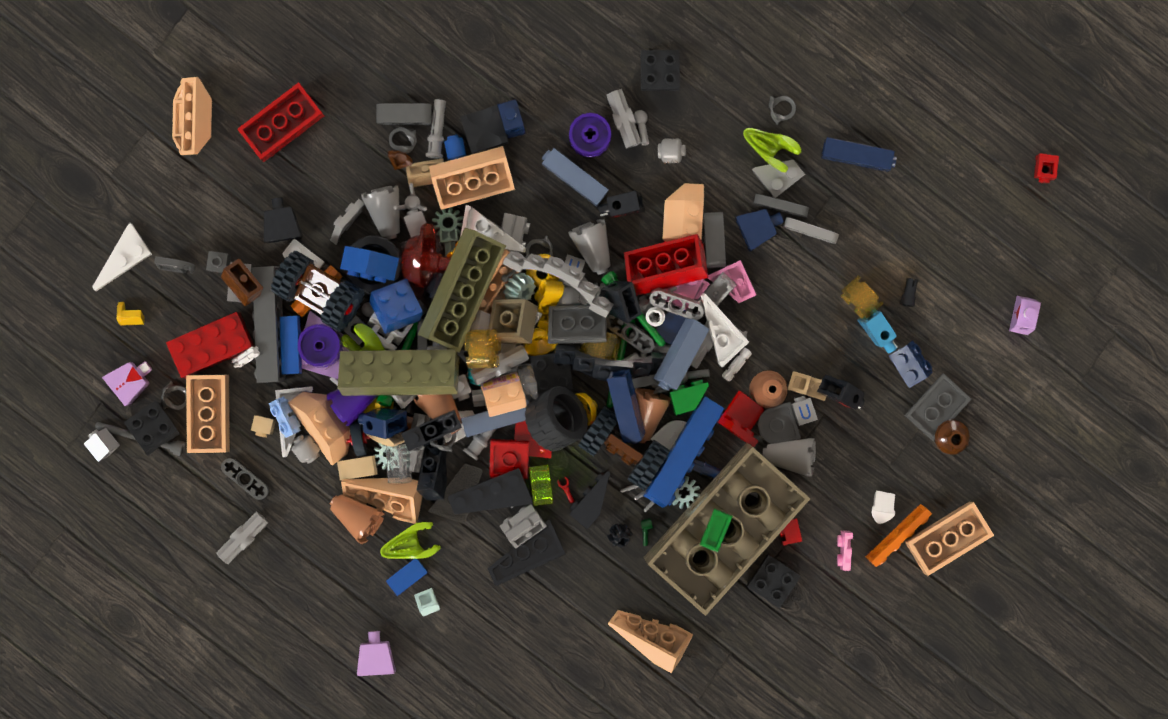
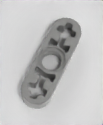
M786 217L783 226L786 229L832 244H836L839 234L788 217Z
M656 288L651 292L650 303L654 307L695 320L700 319L704 314V306L700 301L662 288ZM661 294L662 299H660L659 302L656 301V297L654 296ZM670 297L668 305H665L667 298ZM678 299L682 302L683 306L678 309L674 308L672 301ZM686 303H689L687 311H684ZM695 306L698 307V311L700 312L693 314L692 309H694Z

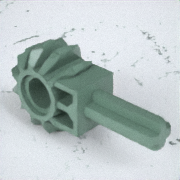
M453 207L449 208L448 213L446 209H442V215L436 211L435 214L439 219H432L433 222L438 223V225L433 226V229L437 230L440 228L437 235L440 236V242L444 243L446 269L449 264L447 254L454 250L456 242L459 241L461 231L457 228H462L463 224L459 223V221L464 219L463 216L457 217L460 213L459 210L452 214ZM446 218L453 219L454 224L452 227H444L443 222Z

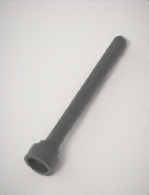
M101 422L95 424V428L98 430L107 428L112 434L136 440L129 430ZM180 440L167 441L160 447L170 449L173 455L182 456L186 442Z

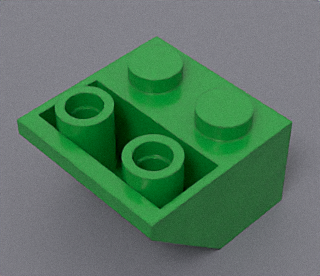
M703 380L690 383L691 387L684 388V385H681L677 390L672 389L673 392H669L674 414L678 415L695 410L709 386L708 382L703 383Z

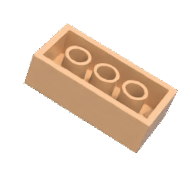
M503 146L429 166L441 210L515 190Z
M187 375V453L230 452L229 375Z
M969 501L904 542L923 573L929 576L988 540L994 534L975 503Z

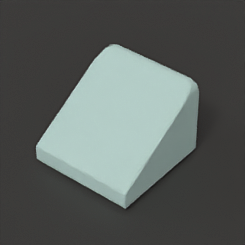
M432 588L414 595L422 616L440 610Z

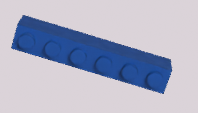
M706 396L700 400L645 491L644 497L662 508L667 506V504L669 506L672 504L676 497L674 495L676 489H680L685 482L683 477L686 472L690 473L693 469L695 457H699L705 448L702 445L705 440L709 441L714 433L712 429L715 423L719 424L718 421L723 415L721 413L724 410L722 406Z

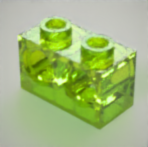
M549 464L529 467L534 506L553 504Z

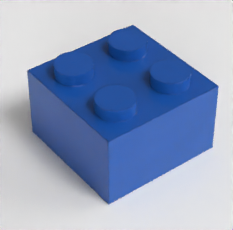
M345 246L340 269L347 270V275L359 277L360 274L361 278L372 281L373 277H375L374 281L386 283V279L394 281L399 258L371 250Z
M407 279L371 292L369 302L385 334L421 320L423 311Z

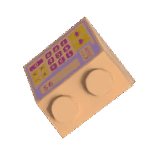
M517 372L491 378L480 384L489 417L526 408L527 406Z

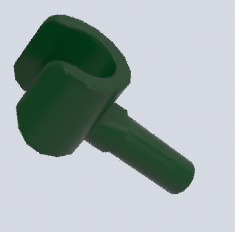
M650 518L641 521L643 546H648L647 530L653 528Z

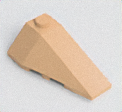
M408 478L343 479L341 481L343 495L364 504H371L380 511L384 510L391 513L394 519L413 524L418 522L423 497L417 491L418 480Z

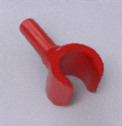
M565 477L567 481L565 486H561L559 480L557 483L564 490L571 504L575 501L568 487L570 484L569 480Z

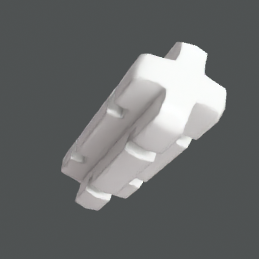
M252 346L232 360L233 366L241 368L259 356V348Z
M743 348L740 351V355H737L729 365V369L725 370L722 374V377L727 381H731L734 374L744 365L745 360L751 356V351Z

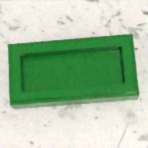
M714 508L699 545L719 552L733 516Z

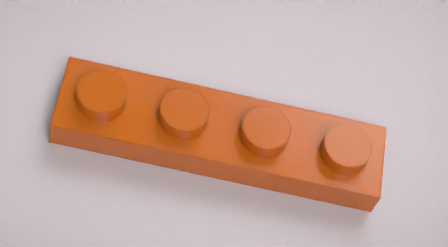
M920 504L865 557L875 567L883 564L892 552L900 548L901 543L906 538L911 537L920 525L928 521L932 513Z

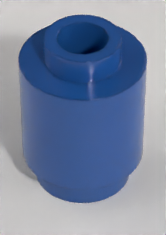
M458 135L447 137V141L444 144L448 160L467 156L463 138H459Z

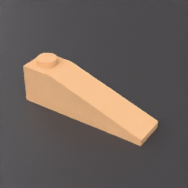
M617 610L608 623L649 660L670 673L673 672L680 662L693 637L692 633L677 625H663L658 620H644L639 615Z

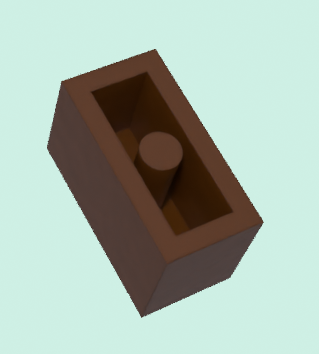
M240 259L224 268L221 278L244 306H247L261 295L263 286Z

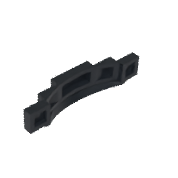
M556 344L553 363L572 364L573 370L581 371L601 381H607L611 372L630 369L633 379L638 376H649L650 371H658L667 353L651 352V356L636 360H608L582 353L572 345Z

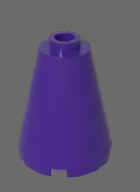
M339 389L327 394V400H332L333 404L330 405L332 410L343 423L347 421L346 426H349L355 422L359 415L379 395L342 396Z

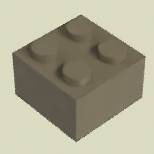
M526 299L493 300L487 337L498 343H532L538 306Z

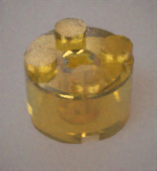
M858 275L841 290L843 293L841 297L848 305L852 303L856 307L853 311L861 319L864 317L867 319L884 303L882 301L877 302L879 297L865 281L861 283L858 281L861 279Z
M496 329L469 330L470 332H467L465 338V351L469 353V357H466L468 367L470 369L499 367V357L497 355L498 351H501V340L497 339Z
M607 333V342L581 343L579 351L597 358L617 360L621 340L619 336Z

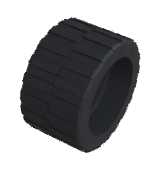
M366 236L358 239V241L351 245V247L365 250L373 247L381 248L390 256L399 258L394 281L386 279V283H368L360 276H346L352 284L364 290V293L371 294L372 291L399 282L401 277H403V256L400 250L388 239L381 238L380 236Z
M553 387L530 400L526 406L525 421L527 429L537 444L546 450L559 451L582 439L588 430V417L583 403L577 395L565 387Z

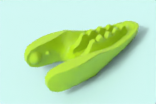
M746 128L743 132L744 138L768 164L781 172H787L788 167L783 162L774 158L779 150L786 149L796 155L801 153L799 144L788 136L768 133L753 128Z
M362 323L355 325L354 331L365 343L364 347L361 348L348 335L341 337L343 346L349 351L385 350L377 334L370 327Z
M433 522L416 523L404 530L381 548L380 553L382 557L390 559H420L434 555L441 549L440 545H433L432 548L424 550L417 538L418 530L431 529Z

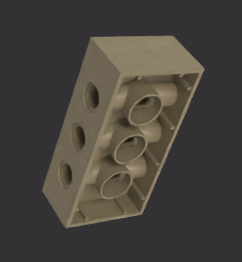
M746 443L643 558L653 570L706 616L805 506L810 498L754 447ZM751 492H757V502L751 506L746 505V496ZM714 508L733 516L731 520L732 529L729 533L725 534L719 552L699 545ZM697 551H706V558L703 562H693V555Z

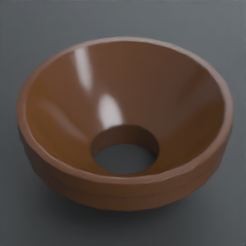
M958 420L944 421L935 432V443L940 451L946 454H958L969 443V431ZM959 434L961 437L960 442L955 445L952 444V436Z

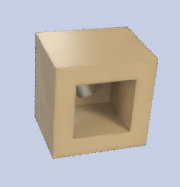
M254 415L251 431H255L257 436L267 438V434L273 435L276 420Z

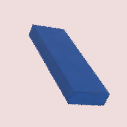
M300 316L280 317L281 373L284 375L302 374V358L298 352V339L301 334Z

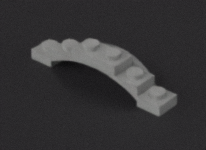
M510 251L503 261L504 265L519 273L522 269H532L552 274L564 280L584 296L590 304V310L605 318L614 305L607 298L597 296L599 288L595 287L593 283L588 282L584 277L585 273L575 266L564 263L560 258L553 256L549 259L542 258L531 253L526 259L522 254Z

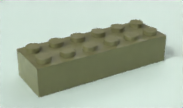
M464 228L418 335L449 349H456L460 353L506 245L475 230Z
M456 349L340 351L338 389L342 396L458 394L459 356Z

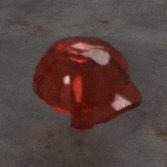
M423 224L420 229V235L409 238L402 253L401 269L403 277L420 288L427 286L434 272L446 271L451 257H444L441 253H436L435 228L433 224Z

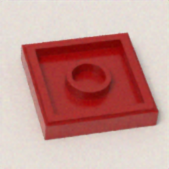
M491 439L490 477L494 478L519 468L523 479H528L529 441Z

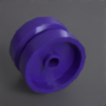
M586 113L580 115L570 126L569 140L571 147L582 157L594 158L600 156L610 145V125L605 118L598 114ZM592 133L594 136H592V139H588L586 135Z
M314 324L307 327L298 339L300 357L307 364L317 368H327L334 365L340 359V351H343L340 335L331 327L323 324ZM319 342L323 344L322 349H317Z

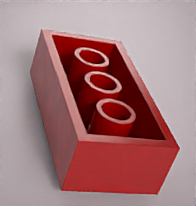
M298 82L239 127L238 131L260 160L265 162L322 119L324 114Z
M698 234L624 252L627 281L633 283L636 296L652 292L656 288L665 289L708 278L704 245Z
M240 312L232 313L166 342L181 378L197 374L240 355L252 346L255 347Z

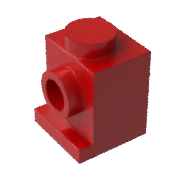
M1041 153L1036 155L1034 178H1038L1040 183H1050V180H1055L1059 156ZM1043 166L1048 169L1047 173L1042 172Z
M793 518L780 532V537L785 539L781 541L782 545L802 541L797 518Z

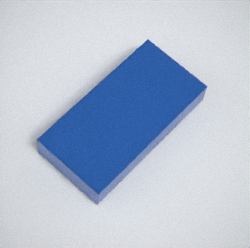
M413 559L386 580V582L398 596L427 574L428 571L418 559Z

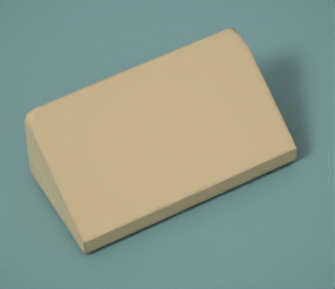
M444 159L413 163V165L406 167L408 184L412 183L414 187L433 184L429 166L443 163Z

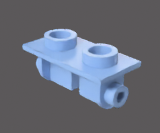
M283 396L269 403L270 411L276 417L279 429L286 438L301 431L299 428L301 425L295 414L290 417L288 416V413L293 411L288 405V399H285Z

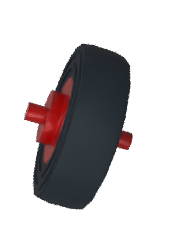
M354 422L350 425L351 435L350 439H347V443H351L356 456H364L367 454L366 443L370 437L366 436L363 432L362 424Z

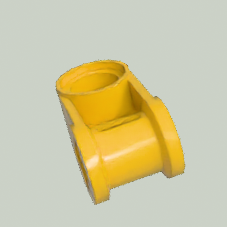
M546 279L541 281L534 295L535 300L538 302V312L543 315L549 314V306L557 305L564 292L562 281Z

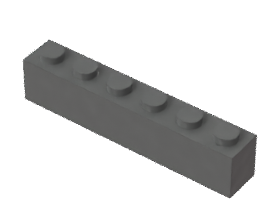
M277 266L252 267L253 276L263 286L261 295L253 301L254 311L252 312L255 326L253 338L255 340V347L257 346L260 355L255 358L256 368L254 374L257 383L286 382V374L281 373L280 317H283V298L271 291L273 277L276 276V271L280 268Z

